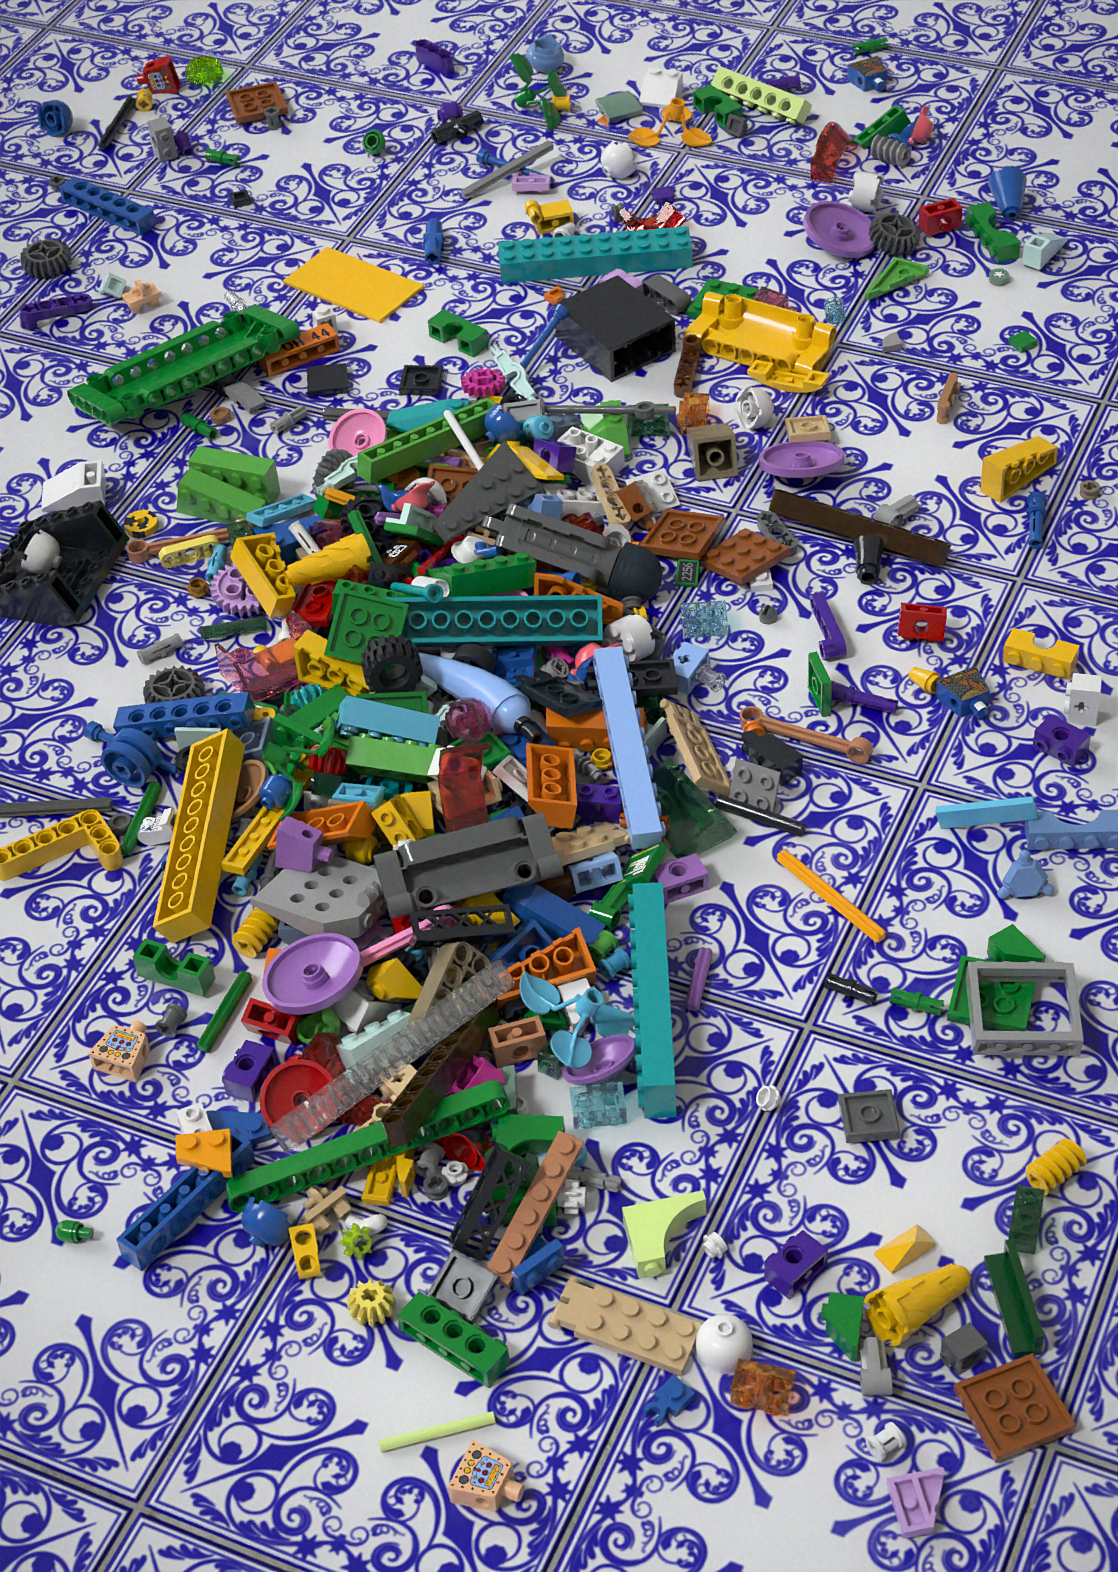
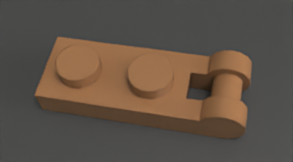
M950 372L937 406V422L939 424H947L949 422L948 412L950 407H954L955 394L958 395L961 388V382H958V373Z

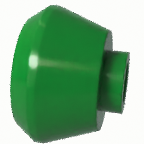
M376 129L369 130L362 140L364 150L369 154L382 152L386 146L383 133Z

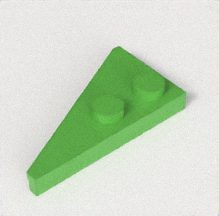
M895 257L865 292V299L871 300L928 275L929 266Z

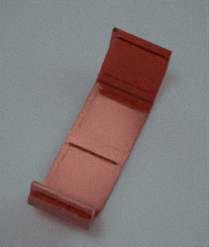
M490 744L456 746L440 750L439 773L437 776L446 833L489 822L481 770L484 751L491 747Z

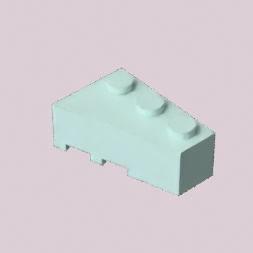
M401 1010L394 1011L387 1015V1020L381 1023L376 1021L365 1026L364 1032L358 1035L352 1033L341 1039L342 1043L336 1045V1049L347 1073L364 1079L369 1076L367 1070L376 1065L382 1068L387 1065L386 1060L396 1055L401 1056L422 1043L421 1034H415L410 1030L408 1021L411 1013L402 1012Z

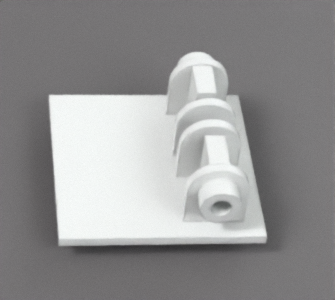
M664 468L625 480L626 485L639 480L645 482L658 508V511L654 513L680 505Z

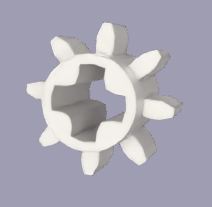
M566 1180L565 1186L562 1187L557 1197L558 1207H565V1214H578L579 1208H586V1187H579V1180Z

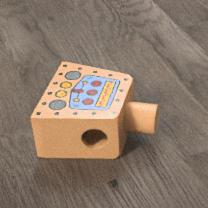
M135 1020L129 1028L119 1025L112 1026L88 1053L93 1069L137 1082L150 1052L147 1035L144 1034L147 1029L146 1025L141 1021Z
M472 1440L448 1486L450 1502L454 1504L495 1512L499 1509L504 1497L519 1502L523 1496L525 1485L513 1481L514 1470L510 1460L481 1443Z

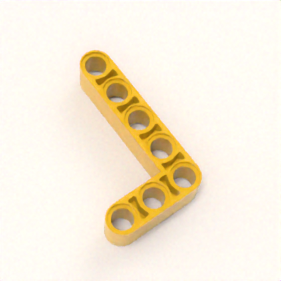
M86 810L0 848V880L12 879L86 845L90 846L105 870H118L122 867L124 860L118 840L100 813L96 810Z

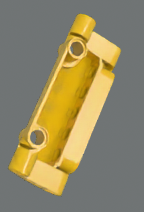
M708 291L703 298L702 314L687 327L684 337L689 334L697 335L701 340V348L709 355L751 366L755 360L774 363L775 370L807 376L811 370L820 371L833 345L837 328L833 325L815 321V317L810 314H803L755 301L737 294L724 296Z

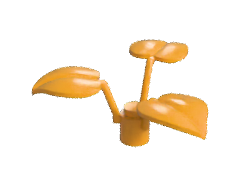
M681 98L671 99L670 104L662 110L661 115L664 120L656 133L650 128L640 127L628 134V138L635 144L643 147H653L659 144L660 139L657 136L660 135L667 120H673L674 122H682L685 133H682L681 139L685 144L699 147L712 143V138L705 131L695 127L689 130L686 128L685 122L690 120L692 115L685 106V101Z

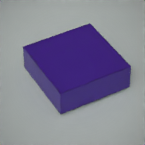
M669 186L651 189V195L656 205L674 201V194Z

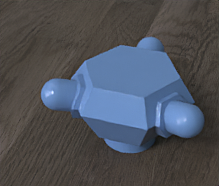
M1022 850L1017 861H1013L1003 878V887L998 890L997 895L1001 899H1005L1008 896H1013L1014 898L1033 897L1041 893L1052 895L1054 887L1048 883V876L1039 862L1033 860L1028 850Z

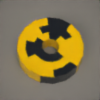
M148 510L130 513L124 520L125 531L133 538H146L153 535L159 528L156 514Z

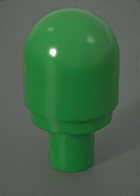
M63 1220L57 1225L55 1233L60 1241L77 1243L81 1242L83 1238L92 1239L94 1230L93 1228L84 1227L83 1223L79 1221Z

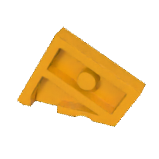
M230 1129L176 1135L177 1163L188 1167L194 1166L205 1172H209L210 1169L222 1172L226 1178H232V1141Z

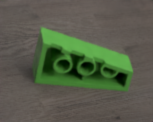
M191 467L178 482L176 512L233 526L236 520L246 518L248 512L265 507L266 504L264 499Z

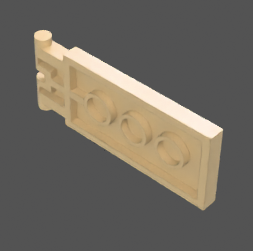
M662 699L660 707L664 708L667 714L666 720L670 727L669 731L677 742L676 746L682 753L684 764L691 773L693 783L698 787L703 786L711 790L714 794L729 797L731 783L706 729L699 722V715L684 707L681 708L680 705L667 699Z
M606 821L592 828L590 826H580L575 831L560 832L555 837H551L555 853L559 854L562 866L615 850V847L624 844L631 845L629 833ZM522 869L523 871L530 874V872L527 869Z
M574 1276L569 1277L560 1296V1300L563 1302L557 1303L549 1319L548 1326L550 1328L558 1329L559 1326L574 1331V1337L682 1376L695 1346L696 1336L702 1323L595 1285L594 1289L579 1284L578 1278Z

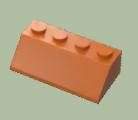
M526 743L528 805L537 814L544 813L548 826L572 829L577 809L574 748Z
M365 801L289 815V817L321 830L323 833L322 846L325 847L334 844H345L351 841L366 840L370 838L377 824ZM277 828L267 844L269 850L276 851Z

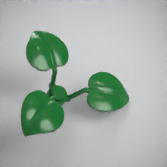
M521 54L510 55L508 58L513 62L521 80L526 83L524 87L520 88L521 92L514 96L516 104L522 108L526 105L541 103L548 131L552 130L561 120L556 105L553 102H549V99L546 98L534 99L536 95L550 88L556 97H565L566 89L562 85L559 75L553 70L548 71L546 77L550 85L534 92L533 89L527 88L533 81L531 76H533L534 71L531 63Z
M330 718L331 726L322 738L320 746L315 750L304 749V742H301L296 748L285 745L281 747L271 742L267 744L262 760L273 764L274 769L279 770L293 783V791L286 804L284 815L278 819L279 821H283L286 816H289L300 800L303 782L299 783L292 776L302 754L318 755L320 759L324 756L334 737L336 719ZM281 765L284 766V767L287 765V771L284 770V769L281 767Z

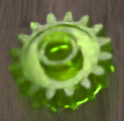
M212 56L193 58L187 64V68H185L187 80H190V83L195 82L196 85L199 83L205 85L207 82L212 84V81H218V78H222V74H224L222 62H219L218 59Z

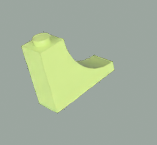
M703 1190L622 1207L623 1224L638 1278L646 1276L655 1277L660 1273L666 1272L665 1251L672 1236L689 1221L706 1215V1198Z

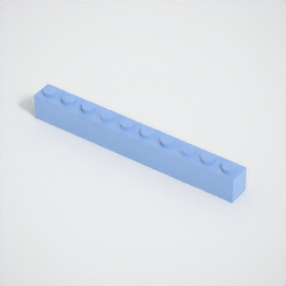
M622 646L594 649L593 665L600 698L602 699V708L632 850L649 848L660 843L662 836L666 835L664 821L659 820V816H661L660 802H655V797H657L656 783H651L650 779L653 778L652 765L647 764L646 761L649 759L647 745L643 746L642 742L645 741L644 728L639 727L638 724L641 722L640 710L635 709L634 706L637 704L636 692L631 691V687H633L632 674L627 673V669H629L628 656L623 655Z

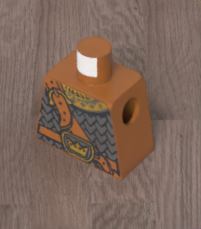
M643 480L634 481L618 490L616 493L634 522L641 520L646 530L651 529L656 523L653 513L658 511V508Z

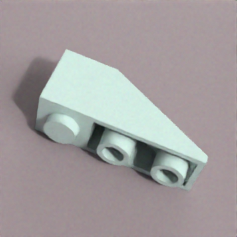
M1053 233L1033 235L1024 244L1022 264L1040 270L1067 242L1068 238Z

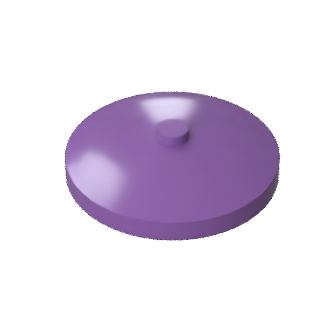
M835 201L817 202L808 208L803 219L804 230L816 245L827 252L841 257L859 258L870 254L875 247L873 242L869 240L870 236L868 235L871 220L856 208Z
M822 441L779 443L764 449L759 455V466L763 471L775 476L788 478L821 476L838 470L844 464L843 449L837 445Z
M320 933L307 936L288 945L271 960L263 975L262 988L269 1003L280 1012L295 1015L317 1012L335 1004L354 988L362 974L363 958L353 940L344 935Z

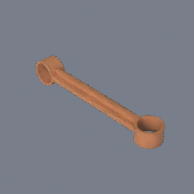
M246 518L236 520L232 527L152 543H147L144 540H134L127 545L126 550L131 562L143 563L149 559L150 555L159 554V551L164 547L207 535L217 536L219 542L252 536L254 524L246 521ZM242 528L250 529V531L246 533L237 532L239 529Z
M748 706L740 711V727L742 729L749 722L746 719L756 718V720L763 723L764 729L767 731L846 753L848 758L857 764L866 763L874 750L872 743L863 737H855L852 741L789 724L763 716L762 710L755 706Z

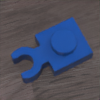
M673 1375L654 1393V1400L656 1402H650L644 1407V1417L647 1418L651 1413L659 1414L654 1419V1425L660 1427L664 1424L668 1413L676 1417L694 1401L695 1392Z

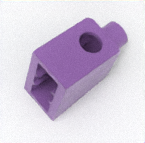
M286 816L277 828L275 867L312 872L320 861L326 863L332 861L334 849L322 846L323 833L321 830Z

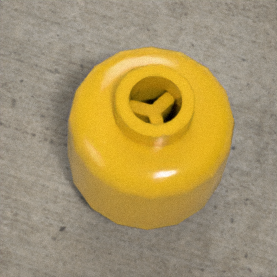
M373 835L363 841L357 840L343 844L346 858L362 865H369L374 862L373 855L377 848L381 847L377 838Z

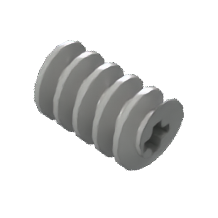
M878 134L874 137L871 144V156L873 158L898 165L899 167L906 166L912 154V147H907L906 143L900 144V141L896 140L894 142L893 139L888 140L887 137H881Z

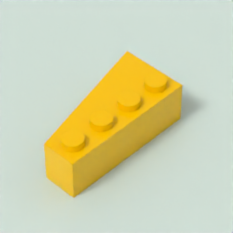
M1036 436L984 457L980 492L1001 503L1055 465L1058 447Z
M275 533L236 538L230 558L269 618L289 615L296 595L292 583L288 584L284 574L286 565L281 560V551L279 545H276Z
M307 629L293 645L297 674L300 681L311 683L312 685L319 684L327 690L339 684L352 697H355L356 694L371 692L365 683L360 664L324 655L327 639Z

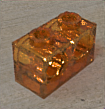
M684 393V399L679 402V413L677 414V426L681 428V435H687L686 428L707 425L710 410L709 393Z
M738 1358L730 1387V1404H735L742 1409L753 1408L765 1411L773 1416H788L796 1386V1371ZM745 1385H751V1386H753V1387H752V1388H745V1387H743V1386H745ZM779 1391L782 1394L775 1395L772 1394V1392Z

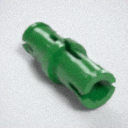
M884 37L852 44V49H859L852 52L854 55L865 52L873 53L874 50L887 49L889 43H881L887 42L888 39Z
M210 148L205 150V153L211 154H204L206 160L216 161L220 165L228 164L234 167L240 165V162L234 161H241L239 155L228 154L224 150L217 151Z
M190 413L183 414L181 417V423L191 428L195 434L203 435L209 440L217 437L218 430L208 425L202 418H196Z
M893 987L891 995L894 996L890 997V1004L911 1008L913 1012L920 1010L941 1016L944 1000L923 996L922 992L911 993Z

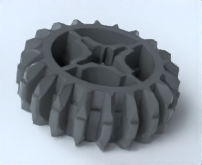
M889 211L888 213L882 212L881 215L877 214L873 218L868 235L873 245L878 246V250L882 249L885 253L889 252L892 255L895 253L900 256L901 254L907 255L908 252L912 253L916 249L920 241L921 232L916 222L911 221V217H905L904 214L900 215L898 212L892 213Z
M47 238L46 240L40 239L37 242L33 241V244H28L26 248L22 249L23 252L20 253V262L23 270L30 277L36 276L37 279L40 277L44 279L46 277L52 278L54 275L59 276V273H64L65 269H68L69 265L72 264V255L69 247L61 240L56 241L55 238L52 240Z
M332 449L327 451L325 456L321 457V462H318L315 476L312 478L314 479L312 484L314 488L313 493L316 498L318 497L316 488L324 484V478L338 470L345 460L354 457L351 453L343 449ZM355 480L347 483L339 489H352L353 485L355 484Z
M183 665L179 668L173 666L167 669L165 667L163 671L156 670V675H150L149 680L145 681V687H143L145 704L205 696L204 683L198 672L192 671L191 668L185 669Z

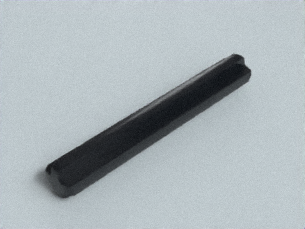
M719 795L716 799V808L799 837L803 836L806 830L805 823L724 795Z

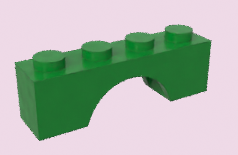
M989 202L967 206L965 223L981 241L982 246H985L990 256L998 264L1019 259L1021 242L1013 232H1003L994 229L996 210Z

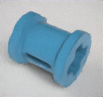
M617 948L614 950V954L606 959H600L597 965L601 974L606 979L612 980L617 972L623 968L628 969L631 967V960L622 948Z

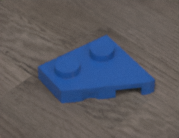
M206 1111L213 1131L232 1129L249 1140L252 1146L272 1140L270 1130L262 1113Z

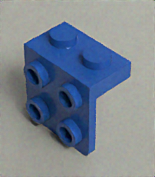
M537 1235L524 1262L512 1270L513 1283L511 1286L522 1296L564 1266L563 1245L557 1239L547 1244ZM495 1251L489 1255V1262L492 1256L494 1255Z

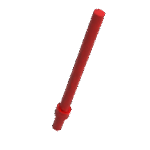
M463 534L452 539L417 568V573L424 575L428 569H431L451 552V547L454 543L464 540L462 539Z

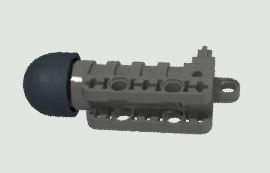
M511 503L508 505L504 521L485 516L482 522V528L499 534L496 537L494 546H499L502 552L510 555L525 552L538 565L543 564L552 567L553 570L561 573L569 571L579 572L582 575V580L586 579L595 585L608 589L607 596L622 601L623 598L628 596H638L641 598V602H644L653 597L661 586L663 571L660 561L654 553L644 547L630 542H626L621 547L612 544L611 539L606 536Z

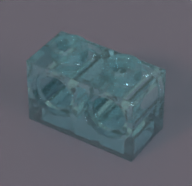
M725 600L680 603L683 638L728 635V617Z
M623 1082L569 1087L574 1129H589L607 1125L616 1126L627 1123Z

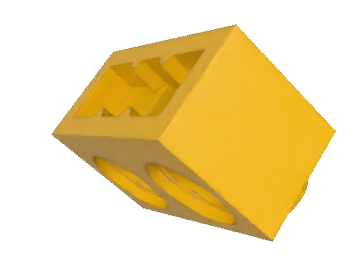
M399 794L371 812L392 846L398 845V840L413 839V841H417L426 835Z

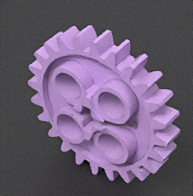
M234 563L232 567L225 565V571L218 570L219 576H213L214 581L211 582L210 588L213 602L217 603V608L223 607L224 613L230 610L232 616L239 612L240 617H242L244 613L251 616L254 611L259 615L260 609L264 610Z

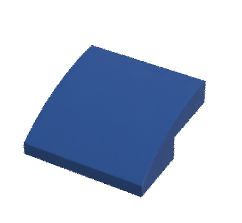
M536 645L492 651V655L496 660L494 675L515 686L522 685L520 681H516L517 675L524 674L533 680L535 679L534 672L537 666Z

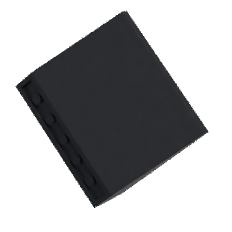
M101 500L92 503L89 501L78 507L72 506L65 511H56L48 516L42 515L31 521L25 520L18 526L19 530L10 538L9 545L0 554V617L57 627L73 625L80 621L130 539ZM42 530L54 537L59 543V556L62 559L57 568L53 567L50 572L44 571L36 575L22 569L21 562L22 560H27V555L24 553L29 542L36 533L40 535L39 531Z

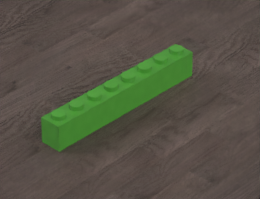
M489 398L452 412L469 441L488 432L484 426V419L488 411L496 404ZM443 416L358 452L357 475L372 484L462 444Z

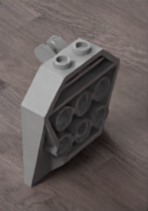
M333 855L330 863L320 861L312 872L284 868L258 894L250 898L251 905L309 936L320 933H336L350 939L357 938L367 929L371 928L373 923L387 911L377 870Z

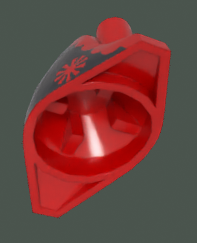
M475 1126L432 1141L445 1150V1155L451 1161L463 1162L467 1165L468 1169L476 1171L483 1170L490 1156V1150L494 1148V1145L489 1143L486 1133Z

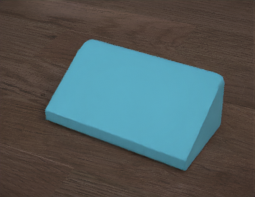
M341 783L332 799L352 803L365 801L367 805L375 806L377 809L382 805L385 787Z

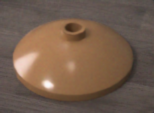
M258 760L242 762L231 820L246 814L261 799L258 791L268 778V770Z

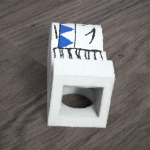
M168 808L164 810L162 816L145 818L137 835L139 841L146 845H156L171 841L177 815L175 810Z

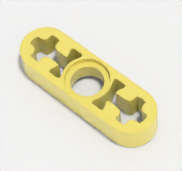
M207 535L164 547L159 551L158 556L163 567L173 568L212 557L214 547L220 544L217 536ZM187 549H195L194 553L190 555L185 554Z

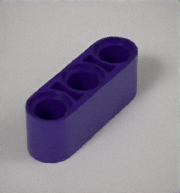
M426 39L415 42L416 59L418 62L443 75L452 74L455 71L452 52Z

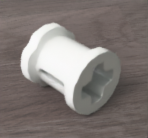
M892 1422L887 1423L885 1429L874 1437L870 1435L865 1438L868 1450L878 1461L885 1459V1454L895 1447L901 1448L905 1445V1438L902 1432Z

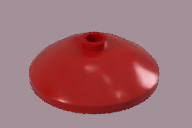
M305 1059L284 1062L273 1069L266 1077L260 1091V1110L268 1126L279 1135L296 1140L311 1138L325 1130L336 1115L339 1104L337 1084L332 1075L316 1062ZM301 1097L307 1098V1103L304 1106L299 1105Z

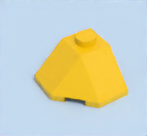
M398 958L372 966L368 971L366 983L371 988L374 996L385 1002L416 1003L423 987Z

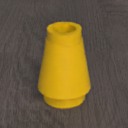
M913 667L908 675L909 679L927 694H936L937 680L942 679L937 672Z

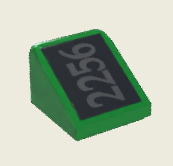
M678 559L675 586L697 587L700 574V562L698 560Z

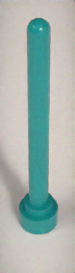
M393 582L390 586L391 590L424 596L425 600L432 603L441 601L444 595L442 587L437 584H428L426 587Z

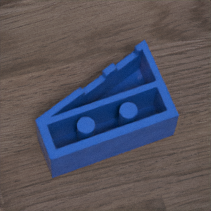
M319 515L272 524L263 528H252L253 535L274 532L276 545H279L281 551V560L288 566L298 561L296 549L302 547L288 529L294 522L298 520L301 522L302 526L321 550L331 542L329 526Z

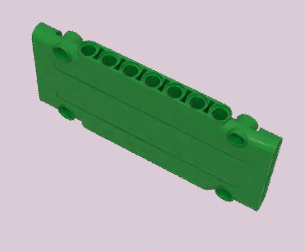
M254 304L241 311H231L224 314L223 321L220 323L209 321L111 366L103 374H93L86 378L87 384L82 383L67 390V395L74 407L102 423L112 426L126 418L140 417L144 414V410L158 408L262 359L266 353L271 354L280 351L282 345L301 336L300 329L295 321Z

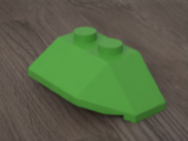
M609 400L596 404L602 406H622L621 400ZM580 414L583 431L624 446V458H630L624 414Z

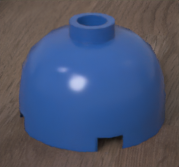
M59 100L43 102L42 107L38 109V122L40 127L47 131L45 133L56 137L69 131L73 124V114L69 106Z
M496 403L485 416L484 426L488 431L485 435L493 443L497 441L502 444L504 441L507 443V441L519 440L525 434L524 431H521L522 427L507 410L503 413L500 410L502 406Z
M250 1197L243 1210L241 1220L244 1231L250 1235L248 1241L260 1248H263L265 1244L278 1246L286 1242L290 1238L289 1228L295 1227L299 1223L295 1219L292 1224L289 1223L286 1213L262 1200L257 1205L254 1203L255 1197Z

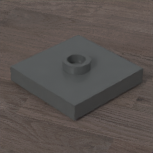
M891 1089L838 1094L846 1143L900 1138V1129Z

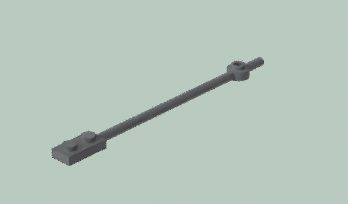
M469 400V405L478 402V400ZM649 401L639 402L635 406L544 405L545 413L635 414V417L640 420H649L655 414H676V406H655L653 402ZM501 405V411L504 413V405Z

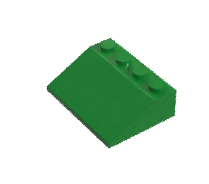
M518 552L510 556H496L493 559L487 560L476 559L469 563H454L451 566L428 569L427 574L431 578L442 579L449 584L450 592L448 597L484 596L534 587L536 561L528 553Z

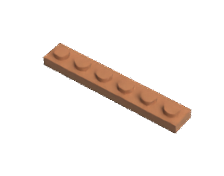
M561 1131L557 1133L486 1268L501 1277L498 1282L499 1284L508 1288L511 1287L513 1283L512 1270L524 1262L584 1147V1141Z

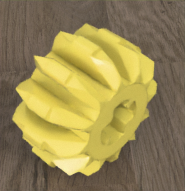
M369 1278L366 1284L358 1281V1288H350V1297L347 1298V1307L353 1320L357 1319L360 1326L369 1322V1325L373 1328L377 1321L384 1325L385 1317H392V1308L396 1304L390 1285L385 1286L382 1279L373 1283V1280Z

